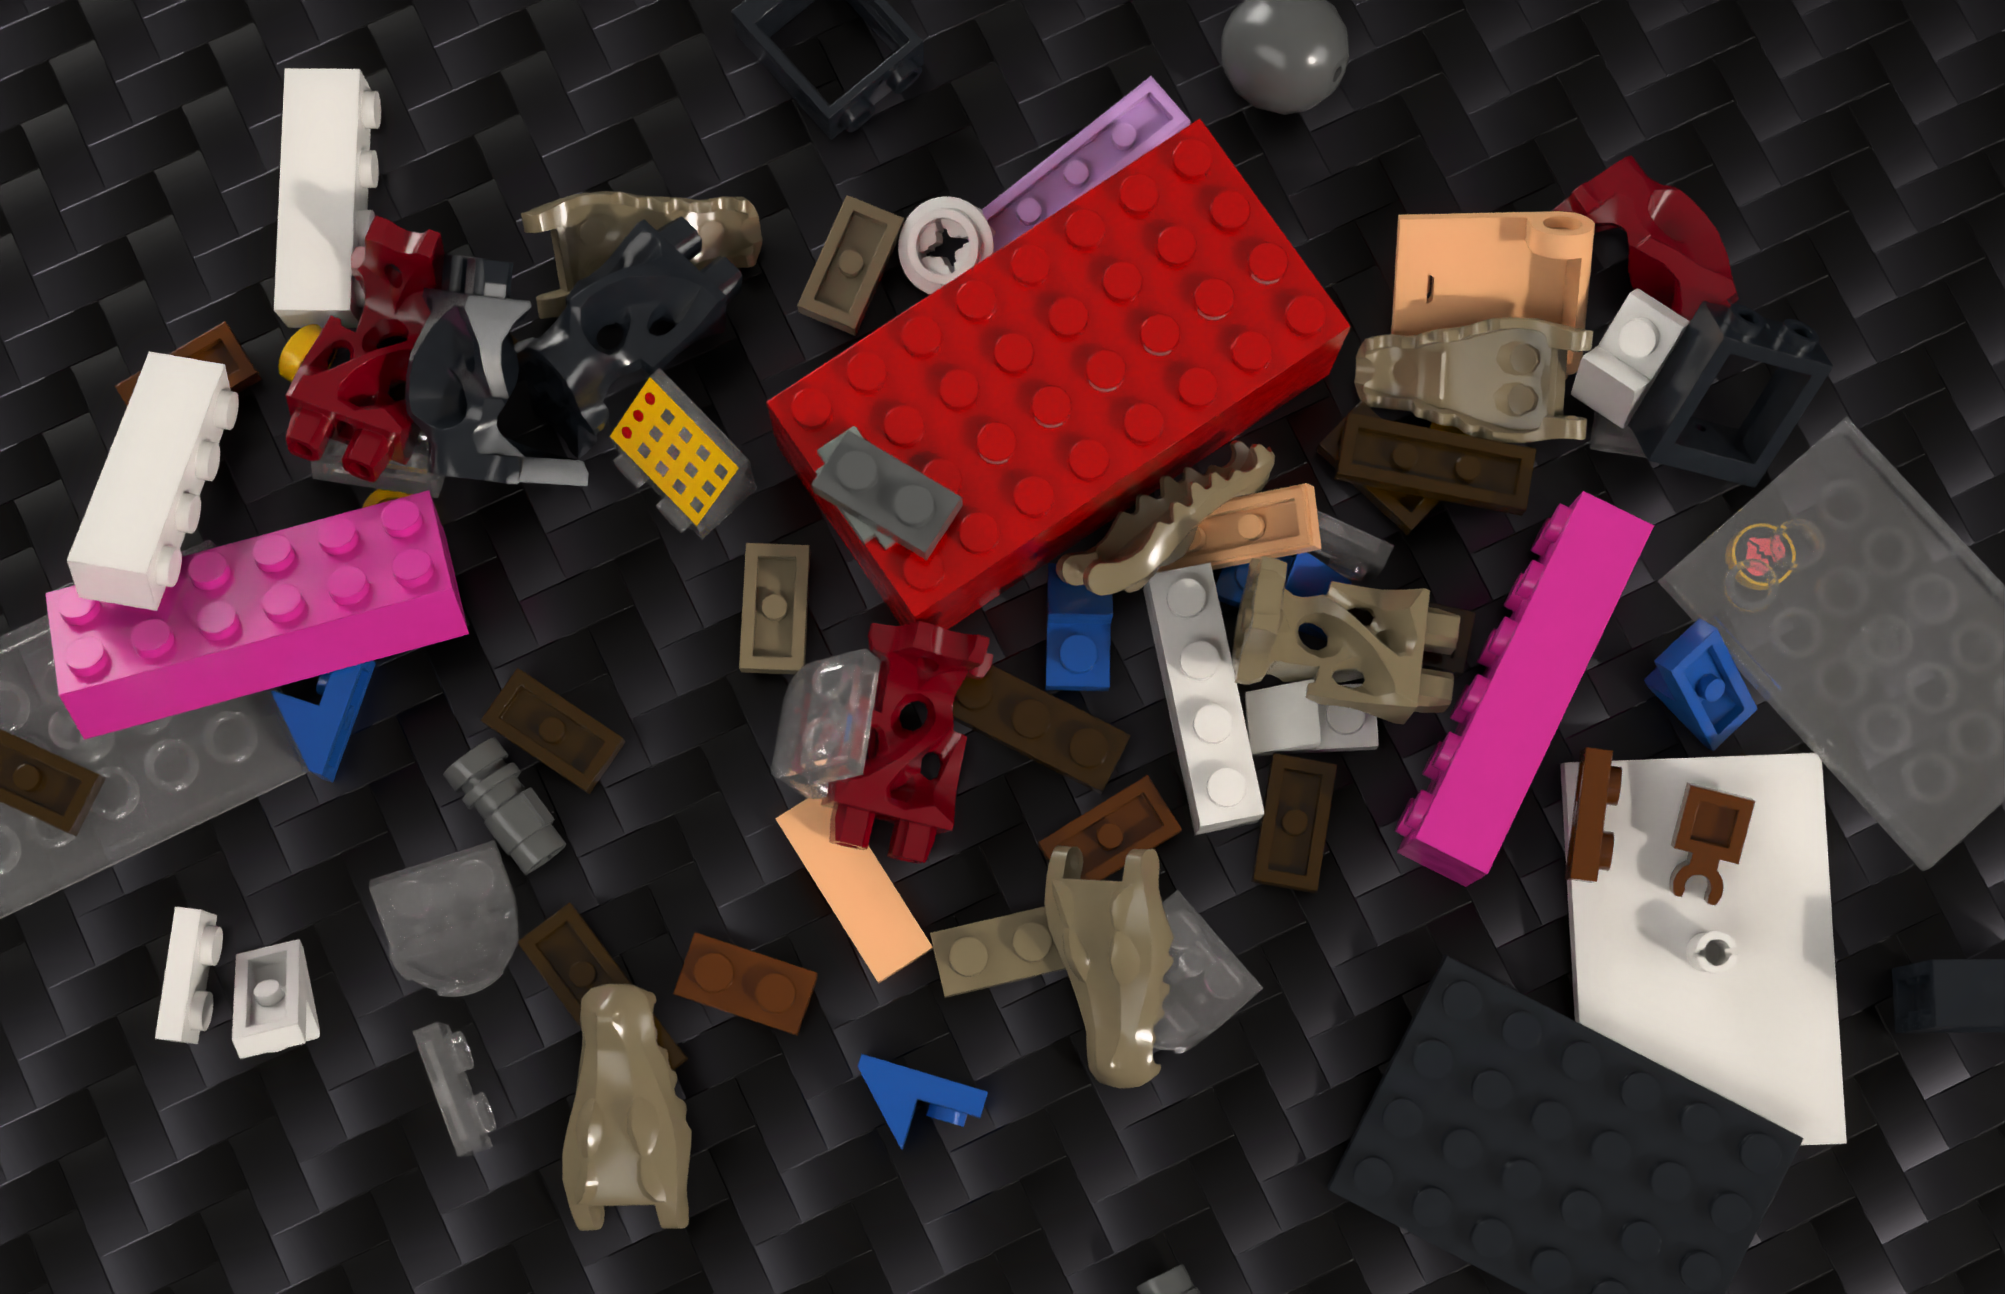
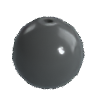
M1244 0L1228 18L1222 34V65L1235 92L1256 108L1283 115L1307 111L1331 95L1340 84L1349 61L1346 26L1335 6L1327 0Z

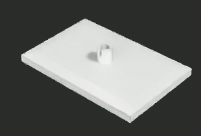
M1801 753L1612 761L1611 766L1622 767V781L1617 806L1606 805L1603 831L1614 832V847L1610 870H1599L1597 882L1593 883L1567 880L1575 1021L1804 1138L1801 1145L1846 1144L1822 754ZM1579 762L1560 764L1566 863ZM1687 782L1749 797L1755 801L1739 864L1723 860L1719 861L1717 871L1722 877L1724 888L1722 897L1715 906L1707 904L1704 900L1708 883L1706 877L1702 875H1694L1686 881L1682 897L1674 896L1670 890V877L1673 870L1678 864L1686 861L1688 856L1687 851L1675 849L1671 846Z

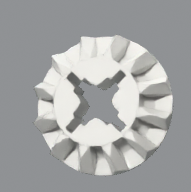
M937 197L930 199L915 208L903 224L898 242L901 266L906 276L917 288L925 293L932 294L993 254L995 231L984 217L983 210L961 198ZM944 229H947L950 237L969 239L968 243L963 244V248L955 251L956 262L954 266H951L949 259L946 257L926 255V253L935 251V247L943 243L942 233Z

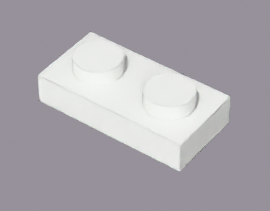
M175 907L155 1039L198 1044L200 1031H206L209 1027L213 1012V995L211 992L206 991L210 965H217L223 945V931L221 927L216 926L217 915L200 909Z

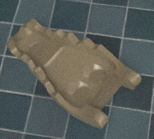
M602 191L570 195L521 213L524 232L539 233L551 231L560 289L536 297L540 319L560 316L567 306L566 297L576 283L598 270L609 259L635 225L644 219L656 230L680 216L688 221L697 230L702 239V252L690 260L699 271L718 256L726 257L737 268L753 267L757 262L762 245L759 216L754 205L744 197L723 196L707 200H693L679 197H653L625 192Z
M1503 317L1487 319L1462 327L1427 331L1418 335L1387 334L1372 336L1363 341L1356 355L1354 383L1360 400L1368 407L1410 411L1416 417L1439 425L1457 427L1463 433L1477 438L1503 443H1526L1552 439L1584 440L1586 438L1587 419L1573 415H1563L1567 350L1573 352L1592 350L1593 331L1539 318Z
M1233 440L1230 443L1232 457L1227 465L1218 467L1211 464L1203 475L1192 467H1185L1182 479L1179 482H1176L1170 476H1162L1160 478V496L1158 498H1153L1143 493L1138 494L1135 512L1129 514L1119 511L1112 526L1100 542L1084 552L1066 553L1058 560L1056 564L1058 577L1066 584L1074 586L1085 585L1087 590L1101 596L1114 594L1122 590L1128 593L1139 590L1157 573L1159 567L1170 565L1184 557L1193 542L1198 526L1207 516L1230 499L1257 493L1265 487L1275 462V455L1271 448H1265L1261 444H1253L1248 448L1242 441Z
M1057 845L1052 852L1048 865L1044 904L1050 933L1069 975L1086 1028L1089 1070L1102 1084L1119 1089L1140 1087L1158 1075L1161 1070V1064H1156L1153 1060V1046L1156 1041L1153 1029L1155 1024L1164 1016L1165 1011L1162 1005L1164 998L1170 991V985L1163 982V977L1173 964V957L1169 955V948L1174 936L1165 915L1159 891L1160 865L1158 854L1155 849L1130 850L1126 857L1122 881L1080 879L1083 867L1081 850L1077 846Z
M629 983L603 984L591 988L581 1000L582 1051L575 1100L563 1147V1183L573 1219L580 1231L601 1229L605 1217L604 1206L655 1205L660 1225L664 1229H682L688 1226L689 1222L687 1180L692 1131L686 1122L687 1107L685 1102L675 1094L677 1074L670 1068L668 1051L658 1046L657 1029L653 1020V1007L656 1003V996L653 992L646 991Z

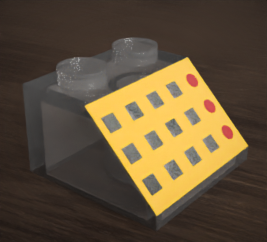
M660 368L649 377L610 435L614 447L619 453L613 460L615 466L636 488L639 489L647 482L660 495L662 500L656 504L657 509L680 533L690 526L701 539H704L757 489L749 459Z

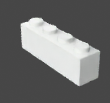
M285 68L274 311L288 328H302L310 324H317L323 328L330 316L341 319L342 326L345 328H357L363 312L365 294L359 281L352 276L351 255L356 247L365 246L366 234L375 217L373 210H367L368 188L377 187L379 176L377 153L375 150H370L371 129H378L380 126L381 104L378 91L371 90L360 69Z
M149 351L67 559L79 598L157 611L166 586L173 587L176 584L182 561L180 547L185 534H192L197 528L201 513L200 493L205 480L213 481L218 471L221 436L224 429L231 430L234 427L237 419L239 398L238 394L230 389L225 364Z
M1211 562L1158 572L1144 585L1143 591L1194 833L1198 835L1258 823L1265 813L1237 683H1234L1235 673L1232 667V659Z

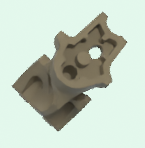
M1263 556L1261 559H1251L1234 632L1232 648V667L1235 671L1234 683L1248 685L1261 682L1266 674L1273 675L1282 682L1290 683L1315 679L1313 683H1308L1305 698L1320 705L1340 706L1363 711L1395 724H1405L1413 712L1444 713L1452 701L1453 673L1422 668L1423 651L1451 655L1456 649L1460 616L1441 609L1428 607L1430 590L1425 588L1382 590L1332 581L1326 595L1299 597L1291 594L1284 587L1287 571L1286 562ZM1356 608L1369 611L1374 617L1371 625L1364 626L1348 610ZM1303 623H1312L1320 627L1328 637L1326 647L1314 650L1305 646L1298 634L1299 626ZM1361 678L1365 680L1362 686L1355 688L1338 684Z

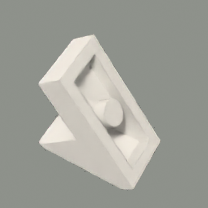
M1639 288L1629 293L1599 345L1583 355L1580 360L1571 395L1624 429L1632 419L1690 321Z
M1315 679L1245 693L1247 733L1252 756H1268L1274 753L1286 755L1376 750L1379 747L1377 717L1352 708L1320 705L1305 698L1308 683H1313ZM1346 684L1343 686L1355 688L1362 686V684Z
M300 939L236 954L232 1041L239 1058L242 1059L267 1052H278L287 1047L304 1044L306 1041L319 1038L320 1027L304 948Z

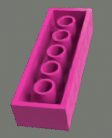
M429 490L182 556L178 580L173 587L166 586L157 611L79 598L75 585L45 593L58 693L84 740L469 634L447 539Z
M1585 491L1569 507L1560 503L1552 517L1546 518L1530 550L1540 555L1538 561L1532 560L1524 574H1519L1504 603V607L1512 610L1513 613L1510 618L1506 616L1503 618L1498 629L1493 628L1478 656L1477 663L1485 666V671L1483 675L1477 674L1471 685H1465L1451 712L1450 719L1459 723L1455 733L1449 731L1444 741H1438L1422 773V775L1432 780L1426 791L1421 789L1415 799L1411 798L1397 823L1395 832L1404 836L1397 853L1465 887L1488 874L1654 525Z

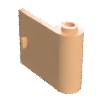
M1563 211L1398 215L1391 334L1404 336L1418 335L1427 331L1462 327L1487 319L1503 317L1539 318L1585 329L1595 223L1584 215ZM1430 276H1432L1431 295L1427 298L1430 290ZM1567 350L1566 379L1568 375L1578 371L1583 351L1573 352Z

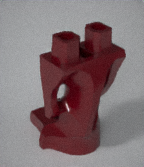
M1632 155L1621 159L1590 181L1580 185L1572 191L1571 195L1564 202L1552 210L1577 213L1590 218L1595 223L1594 233L1613 228L1625 231L1629 243L1628 272L1633 289L1639 288L1688 321L1692 320L1703 301L1729 308L1734 302L1739 300L1732 277L1729 257L1716 227L1693 200L1681 190L1661 185L1649 178Z
M375 215L365 237V246L356 247L351 255L352 276L359 281L365 294L364 310L357 329L353 332L342 326L341 319L330 316L300 365L286 393L291 419L285 438L288 450L292 455L312 462L320 461L330 439L347 444L348 447L342 457L344 470L352 476L372 483L376 482L390 460L406 465L410 460L421 429L407 413L406 398L395 401L389 396V392L398 384L406 383L411 351L430 315V311L422 297L424 287L441 289L445 254L441 233L428 229L425 233L407 231L392 221ZM390 264L398 267L400 272L396 271ZM399 338L407 339L405 342L388 346L393 340ZM343 347L349 350L350 360L348 362L328 369V361L335 349Z
M922 621L902 626L870 624L868 633L870 651L876 654L879 676L872 694L871 708L866 706V700L854 697L844 717L840 743L821 801V806L833 808L830 818V843L852 849H867L874 819L894 824L887 854L888 857L913 864H923L928 858L936 834L952 831L956 791L967 736L953 730V702L955 694L965 678L982 679L991 668L994 655L987 653L989 637L954 632ZM918 701L926 706L928 710L927 719L922 727L915 731L902 728L899 720L901 710L905 705ZM869 728V759H865L860 755L858 746L862 731ZM929 752L936 754L940 762L938 775L931 780H928L920 773L922 758Z

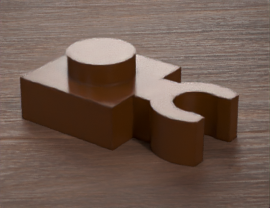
M1687 782L1671 846L1675 849L1687 851L1688 856L1687 860L1678 864L1671 874L1670 890L1674 896L1682 897L1686 881L1694 875H1702L1706 877L1708 883L1704 900L1707 904L1714 906L1719 902L1724 888L1722 877L1717 871L1719 861L1723 860L1739 864L1755 801L1752 798Z

